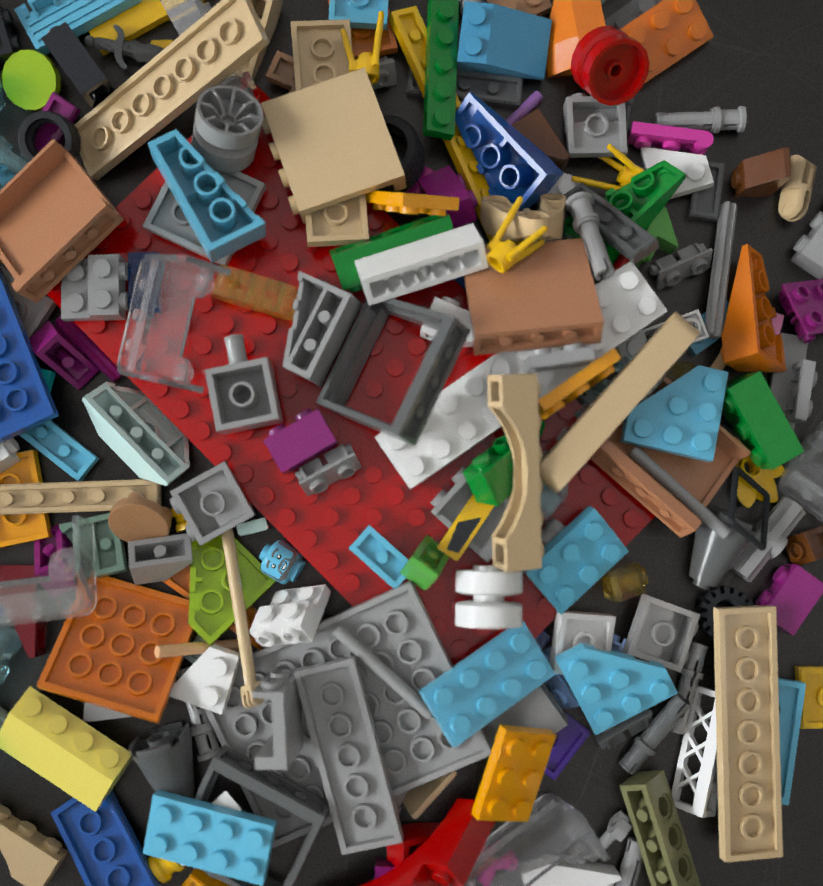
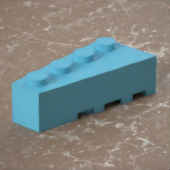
M177 129L148 142L155 164L211 263L266 236V223L258 215L256 216L239 195H236L219 173L215 172L205 162L204 158Z

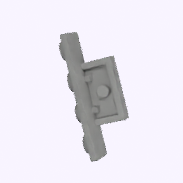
M781 333L784 344L786 371L781 373L772 372L769 387L794 431L796 423L807 421V418L811 415L813 409V401L810 400L811 391L816 385L818 373L815 371L816 361L806 360L808 343L799 340L797 335Z

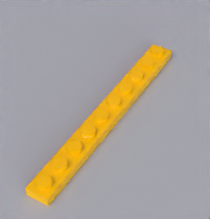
M417 6L392 11L388 20L424 97L427 28ZM456 94V111H457V109L459 108V106L461 105V103H460V100H459V98H458V96H457V94ZM455 122V136L451 141L445 139L443 141L458 174H461L464 179L467 191L472 190L476 197L478 206L474 209L480 220L481 198L490 195L488 192L490 188L484 175L479 173L476 167L478 162L471 148H467ZM486 233L487 238L490 242L494 237ZM514 241L513 243L521 244L523 241Z

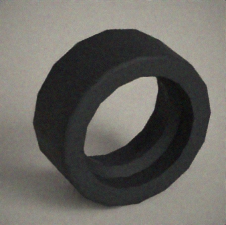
M38 111L30 114L22 122L18 131V144L22 154L29 162L38 154L35 147L37 130L46 123L56 124L63 130L65 135L64 148L77 159L81 148V138L77 128L69 119L51 111Z

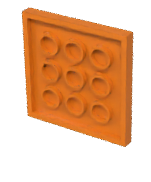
M87 571L36 686L42 690L159 724L185 656L156 658L155 647L156 645L190 643L194 630L188 624L189 600L108 576L98 578L91 571Z

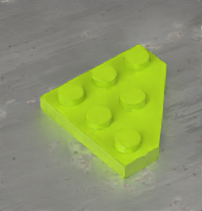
M221 534L202 545H199L197 540L194 542L191 540L193 563H191L188 624L209 646L235 623ZM234 537L245 609L247 611L276 581L261 571V563Z

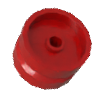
M610 25L601 26L586 33L577 43L572 55L571 72L574 81L599 103L613 106L625 103L640 91L648 76L650 62L647 51L640 42L628 36L621 29Z

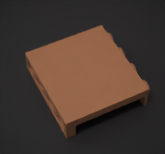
M54 139L0 190V259L15 279L11 283L14 290L36 304L124 220L73 154Z
M582 238L545 241L544 245L514 264L505 273L497 272L487 261V269L464 275L473 332L474 355L562 347L575 343H601L604 320ZM485 247L486 255L490 252L487 247Z
M662 376L638 404L672 383V381ZM623 420L590 459L680 538L696 531L702 521L628 455L636 446L620 442L624 424ZM719 425L714 460L712 462L639 447L705 507H707L736 464L751 453L738 438L732 436L721 425Z

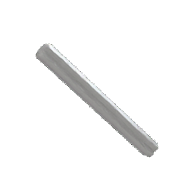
M725 201L720 205L705 318V326L710 336L708 338L711 339L721 337L738 208L736 203Z

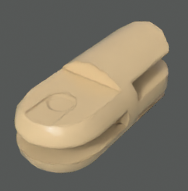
M800 155L790 157L792 177L782 185L778 204L780 216L791 222L800 220L805 216L809 207L817 170L816 165Z

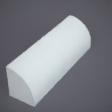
M473 223L354 260L369 306L488 268L484 241Z

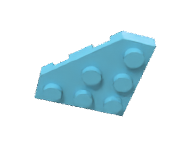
M699 365L638 404L624 419L620 442L700 461L712 462L714 460L728 372Z
M580 643L555 656L595 735L678 694L666 668L659 662L638 660L632 655L613 650L610 652L603 651L585 643Z

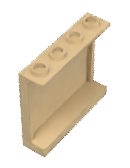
M365 67L261 103L265 114L262 122L263 129L266 135L272 133L274 142L269 143L275 161L281 159L283 169L278 170L284 188L290 186L293 195L288 197L292 212L294 215L300 213L303 224L306 223L305 215L389 185H393L395 192L406 188L403 168Z

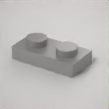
M583 343L564 346V351L552 352L551 348L537 349L532 351L533 355L528 356L525 364L527 373L588 365L595 360L593 346L584 348Z

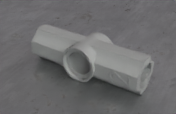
M782 497L769 513L766 549L760 550L750 543L731 568V571L751 583L768 560L775 558L785 548L788 542L787 536L806 513L803 507L787 497ZM762 520L757 522L760 525V529L755 536L758 541H761Z

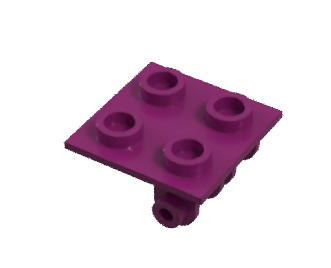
M823 279L782 284V290L779 292V301L787 312V317H793L790 323L791 325H796L794 329L798 339L803 340L804 343L812 342L816 339V334L823 333Z

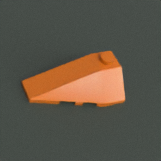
M553 0L549 18L552 20L546 61L547 78L572 75L571 60L577 43L591 30L606 26L601 0Z
M745 244L741 248L722 332L723 347L720 349L721 357L725 364L739 372H785L786 362L782 335H775L771 320L777 317L776 311L765 295L770 290L763 258L749 244Z

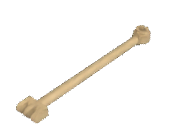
M233 528L221 535L244 678V686L240 687L242 704L245 708L249 709L262 704L265 699L252 697V691L262 681L257 682L236 545Z

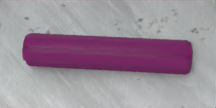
M61 315L55 320V326L111 381L116 383L125 375L73 321H64L61 319Z

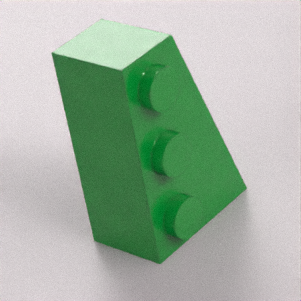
M761 371L737 375L727 381L722 414L744 446L751 451L749 456L757 467L773 470L805 452Z

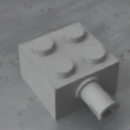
M243 334L224 337L229 359L228 365L205 369L216 431L223 435L284 423L272 363L267 357L248 361Z

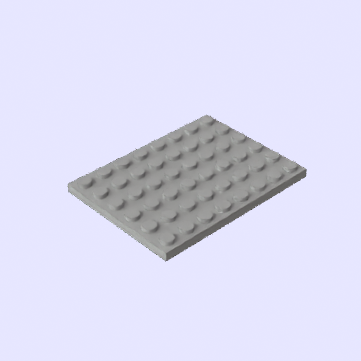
M412 581L401 584L394 589L321 621L313 642L273 645L253 652L257 682L264 680L273 670L287 669L290 671V674H294L293 672L298 668L354 656L355 654L332 634L341 624L419 695L418 691L453 667ZM357 657L393 797L490 756L492 746L483 728L456 748L451 746L433 715L426 719ZM240 660L226 711L221 715L206 709L204 710L221 746L226 745L255 761L256 754L273 735L271 700L265 699L262 704L249 709L243 706L240 687L244 686V678ZM301 703L303 748L288 770L272 771L327 800ZM241 786L254 815L277 820L272 848L308 833L312 825L311 823ZM330 811L322 827L333 823Z

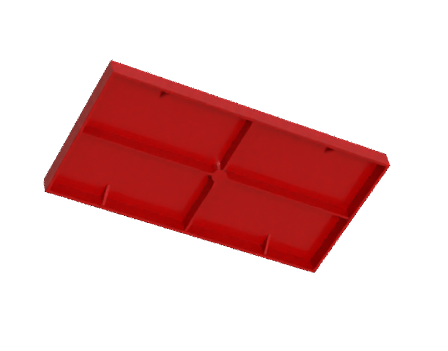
M251 79L241 88L254 96L260 105L265 101L271 100ZM262 126L254 160L247 168L239 172L265 183L267 187L254 212L256 216L258 215L266 223V236L235 251L228 267H225L216 262L211 263L210 259L145 230L143 224L165 182L157 168L115 207L124 220L88 254H119L125 262H128L130 278L126 281V292H128L130 297V309L126 311V320L73 322L214 466L227 461L247 499L354 607L393 589L349 549L354 541L371 525L407 559L411 558L426 535L440 543L449 528L431 513L434 506L430 502L442 489L448 493L455 485L451 479L463 466L465 468L470 466L475 457L487 451L497 438L505 435V432L501 427L410 490L377 443L375 436L381 432L335 414L316 403L348 335L322 387L295 375L283 367L289 328H292L295 312L292 309L294 299H297L299 288L298 273L301 271L343 290L329 250L343 245L308 247L306 223L303 224L300 213L294 215L288 197L292 196L293 193L290 186L284 188L278 170L283 169L281 159L274 160L269 143L274 142L272 133L266 135ZM192 135L187 139V141L190 144L192 141ZM366 202L369 236L399 227L384 210L372 209L373 203ZM454 279L393 298L430 309L435 297L439 299L449 297L460 304V308L469 311L466 291ZM60 281L47 295L61 309ZM349 289L344 290L352 294L363 307L366 301L363 289L355 292H350ZM392 315L388 316L345 406L392 425L432 342L420 337L422 325ZM243 334L248 361L264 357L271 361L284 423L225 435L216 431L205 369L229 364L224 337ZM463 347L442 390L496 353L474 355L473 347ZM564 399L563 401L566 405L544 420L546 426L539 439L542 458L586 410L576 399L568 404ZM311 408L312 412L316 409L321 412L339 444L305 464L319 458L322 465L325 466L328 464L324 456L325 453L341 444L344 446L350 444L362 468L356 470L351 477L332 483L325 491L308 497L299 485V480L295 475L296 472L300 471L299 467L287 474H283L263 440L270 437L268 432L281 424H284L285 427L296 422V415ZM590 458L558 493L552 491L542 481L543 490L540 494V503L544 520L541 531L546 526L545 520L549 521L553 517L564 526H567L590 505L597 510L626 547L655 517L653 513ZM469 546L458 561L449 557L440 575L425 591L415 585L453 666L507 629L469 628L455 625V603L473 600V595L461 594L455 591L456 570L473 569V565H493V557L489 562H485ZM523 572V592L517 595L505 596V601L522 604V621L525 622L535 639L555 619L556 610ZM406 578L401 584H404L409 580Z

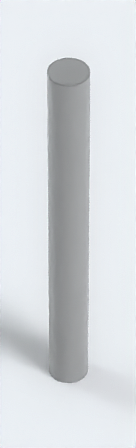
M638 446L634 447L628 454L722 539L730 533V528Z
M341 624L332 634L426 719L432 715L423 698Z

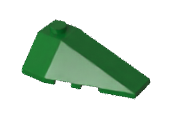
M663 160L631 178L630 183L615 191L612 188L604 192L605 197L603 199L646 230L686 179V174ZM572 215L565 219L563 234L567 239L581 238L573 229L572 223L574 219ZM603 240L609 260L613 264L620 253Z

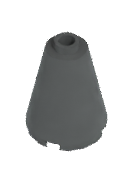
M711 504L706 508L730 528L731 531L722 539L703 521L696 530L689 576L693 578L692 583L705 590H710L711 586H719L751 543L729 524L728 510ZM735 513L734 520L755 537L760 529V525L751 520L749 524L742 522V516Z
M181 721L165 723L150 729V736L142 740L139 735L129 744V752L155 792L162 790L193 799L196 796L192 737L188 723L184 727Z

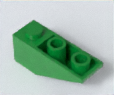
M541 421V428H540V430H539V439H540V437H541V435H542V432H543V430H544V428H545V426H546V424H545L544 421ZM506 434L497 438L487 451L472 460V464L463 471L478 503L499 506L511 494L513 464Z

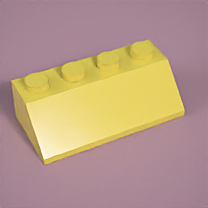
M29 686L9 712L0 730V749L95 812H97L133 760L129 751L31 686Z

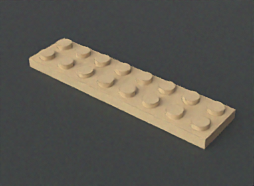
M221 0L74 124L81 138L79 154L87 173L92 179L99 180L193 105L202 92L218 85L270 43L251 0Z
M350 19L291 21L296 91L349 73V61L340 30L342 28L346 30L352 48ZM365 194L305 215L308 247L348 245L360 241L369 242Z
M776 606L713 607L719 858L727 863L783 857Z

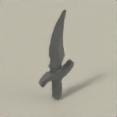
M117 24L113 25L118 33L116 41L101 37L94 38L91 35L86 36L84 39V43L88 47L114 52L117 63L124 70H128V67L123 61V55L130 56L138 62H149L164 49L149 43L141 44L136 40L126 41L122 28Z

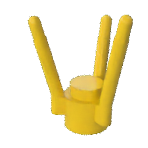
M383 11L378 13L373 53L363 52L355 60L346 30L344 28L340 30L349 61V72L365 67L371 84L379 81V54L383 31Z
M608 144L607 149L625 165H621L610 157L598 158L620 171L616 178V181L620 183L619 186L572 176L571 180L605 190L614 188L616 191L630 183L631 178L643 172L644 169L634 164L612 144Z
M522 196L517 198L495 237L486 245L490 250L486 255L487 261L499 273L507 272L514 264L536 251L545 243L543 239H540L532 244L548 230L546 225L542 226L518 246L510 240L501 241L523 202Z

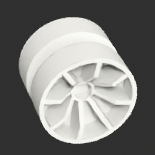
M473 565V569L456 570L455 591L461 594L473 595V600L455 603L456 626L486 629L522 627V604L505 601V596L517 595L523 592V571L507 573L493 565Z

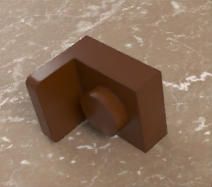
M823 525L787 538L788 542L785 549L792 564L801 566L823 558Z

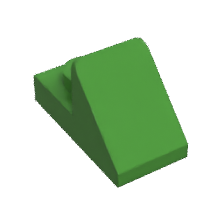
M663 207L646 231L659 240V249L672 254L678 248V242L667 208ZM655 251L635 264L636 268L644 261L649 263Z
M426 535L400 571L401 575L412 581L413 584L423 591L437 579L449 559L448 555L437 548L439 543Z

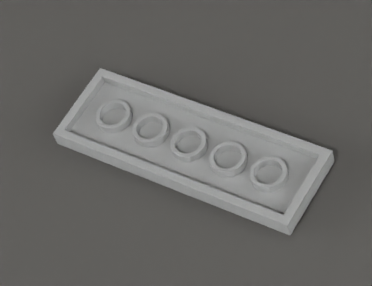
M356 655L296 669L293 673L342 855L402 843L404 834Z

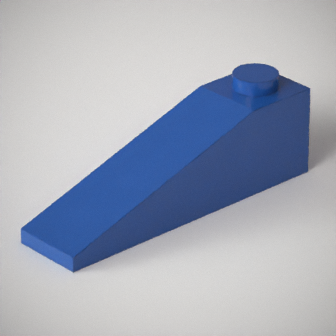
M472 92L468 93L455 112V122L467 148H471L478 162L476 167L479 173L484 175L490 188L488 190L489 194L504 196L513 205L517 198L522 196L523 202L518 211L530 208L540 200L541 195L548 194L564 173L542 150L475 94Z

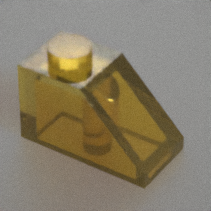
M632 561L614 565L600 578L604 597L614 602H622L646 593L645 585L648 584V576L645 568L640 567L639 562Z

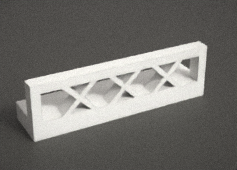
M698 685L685 729L686 732L683 735L671 794L676 808L698 817L706 818L714 817L718 806L716 703L714 702L713 711L705 715L700 707L702 694L715 697V690ZM703 724L708 733L707 740L698 745L694 737L695 727ZM696 754L701 762V768L698 773L692 775L687 763L688 758ZM690 784L695 794L693 805L680 801L682 787Z

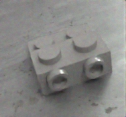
M576 93L566 97L563 105V119L567 152L570 158L616 157L607 149L608 144H612L626 156L628 150L625 103L608 106L599 103L592 96H587L584 93Z
M119 254L88 255V258H84L61 280V319L64 321L126 320V311L130 309V297L128 292H126V281L130 278L128 262H125Z
M227 461L170 491L172 495L170 503L178 515L183 514L188 523L185 525V529L193 542L197 540L199 545L210 541L256 515Z
M642 594L622 652L649 662L651 660L662 663L664 667L681 673L683 666L689 658V648L693 636L696 635L699 628L698 620L700 614Z

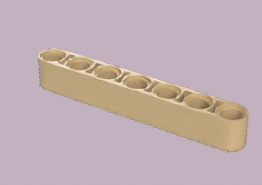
M677 311L674 312L542 458L540 462L541 480L552 491L558 493L692 344L700 332Z

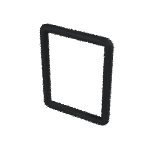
M735 467L732 472L728 522L758 549L765 550L767 547L770 495L741 468ZM738 476H741L764 497L761 541H758L734 520Z

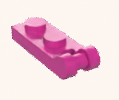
M636 121L632 122L627 135V144H633L634 147L639 149L656 147L677 152L687 151L699 155H704L714 141V137L709 131Z

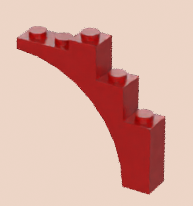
M457 798L445 819L414 853L389 872L360 886H464L496 821L477 820L471 814L475 800Z

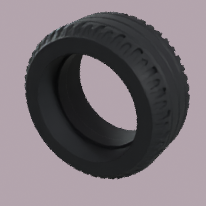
M385 115L383 117L392 141L401 142L407 146L406 154L400 162L405 174L406 188L396 191L407 192L408 189L415 185V182L418 181L423 173L425 165L424 148L416 130L410 123L397 116ZM393 185L377 190L395 192Z

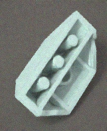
M105 382L83 397L82 401L98 435L139 478L167 486L189 469L188 438L143 392Z

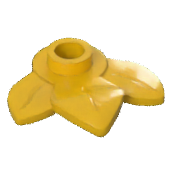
M750 456L741 459L735 467L741 468L769 493L770 503L777 502L778 492L774 478L779 477L785 472L783 466L780 465L773 470L761 469L753 463ZM745 463L749 465V473H747L745 470ZM738 476V501L746 508H750L755 499L763 502V495L741 476Z

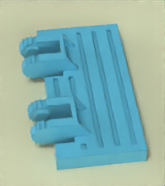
M27 0L33 11L30 12L25 3L14 10L35 49L46 55L50 51L41 38L51 28L60 26L66 21L76 37H79L142 1Z

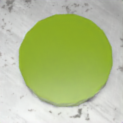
M20 50L12 54L5 62L2 71V84L7 97L16 106L25 110L41 111L52 92L59 94L61 89L60 74L47 55L35 50Z

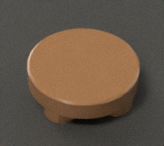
M132 492L128 498L121 499L114 504L109 514L108 524L112 532L126 543L128 541L164 537L169 535L173 513L169 508L162 507L158 503L147 499L143 493Z

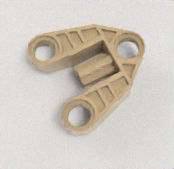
M556 193L543 194L540 196L539 211H531L529 208L517 211L501 241H524L544 225L548 227V230L536 241L540 239L562 240L565 224L566 196ZM489 195L481 198L480 221L486 233L492 237H495L513 206V203H510L508 198L499 195Z

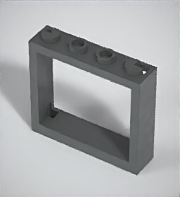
M392 298L369 306L366 299L316 403L335 414L416 446L471 330L456 317ZM389 315L437 330L392 425L345 406Z
M224 745L213 756L194 799L209 803L219 778L223 775L311 823L312 825L284 884L267 876L263 886H294L330 811L328 801L272 770H255V761ZM203 870L211 878L219 879L229 886H260Z

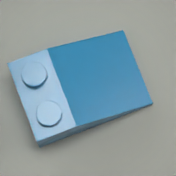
M464 1L457 57L458 70L544 80L552 20L497 4Z

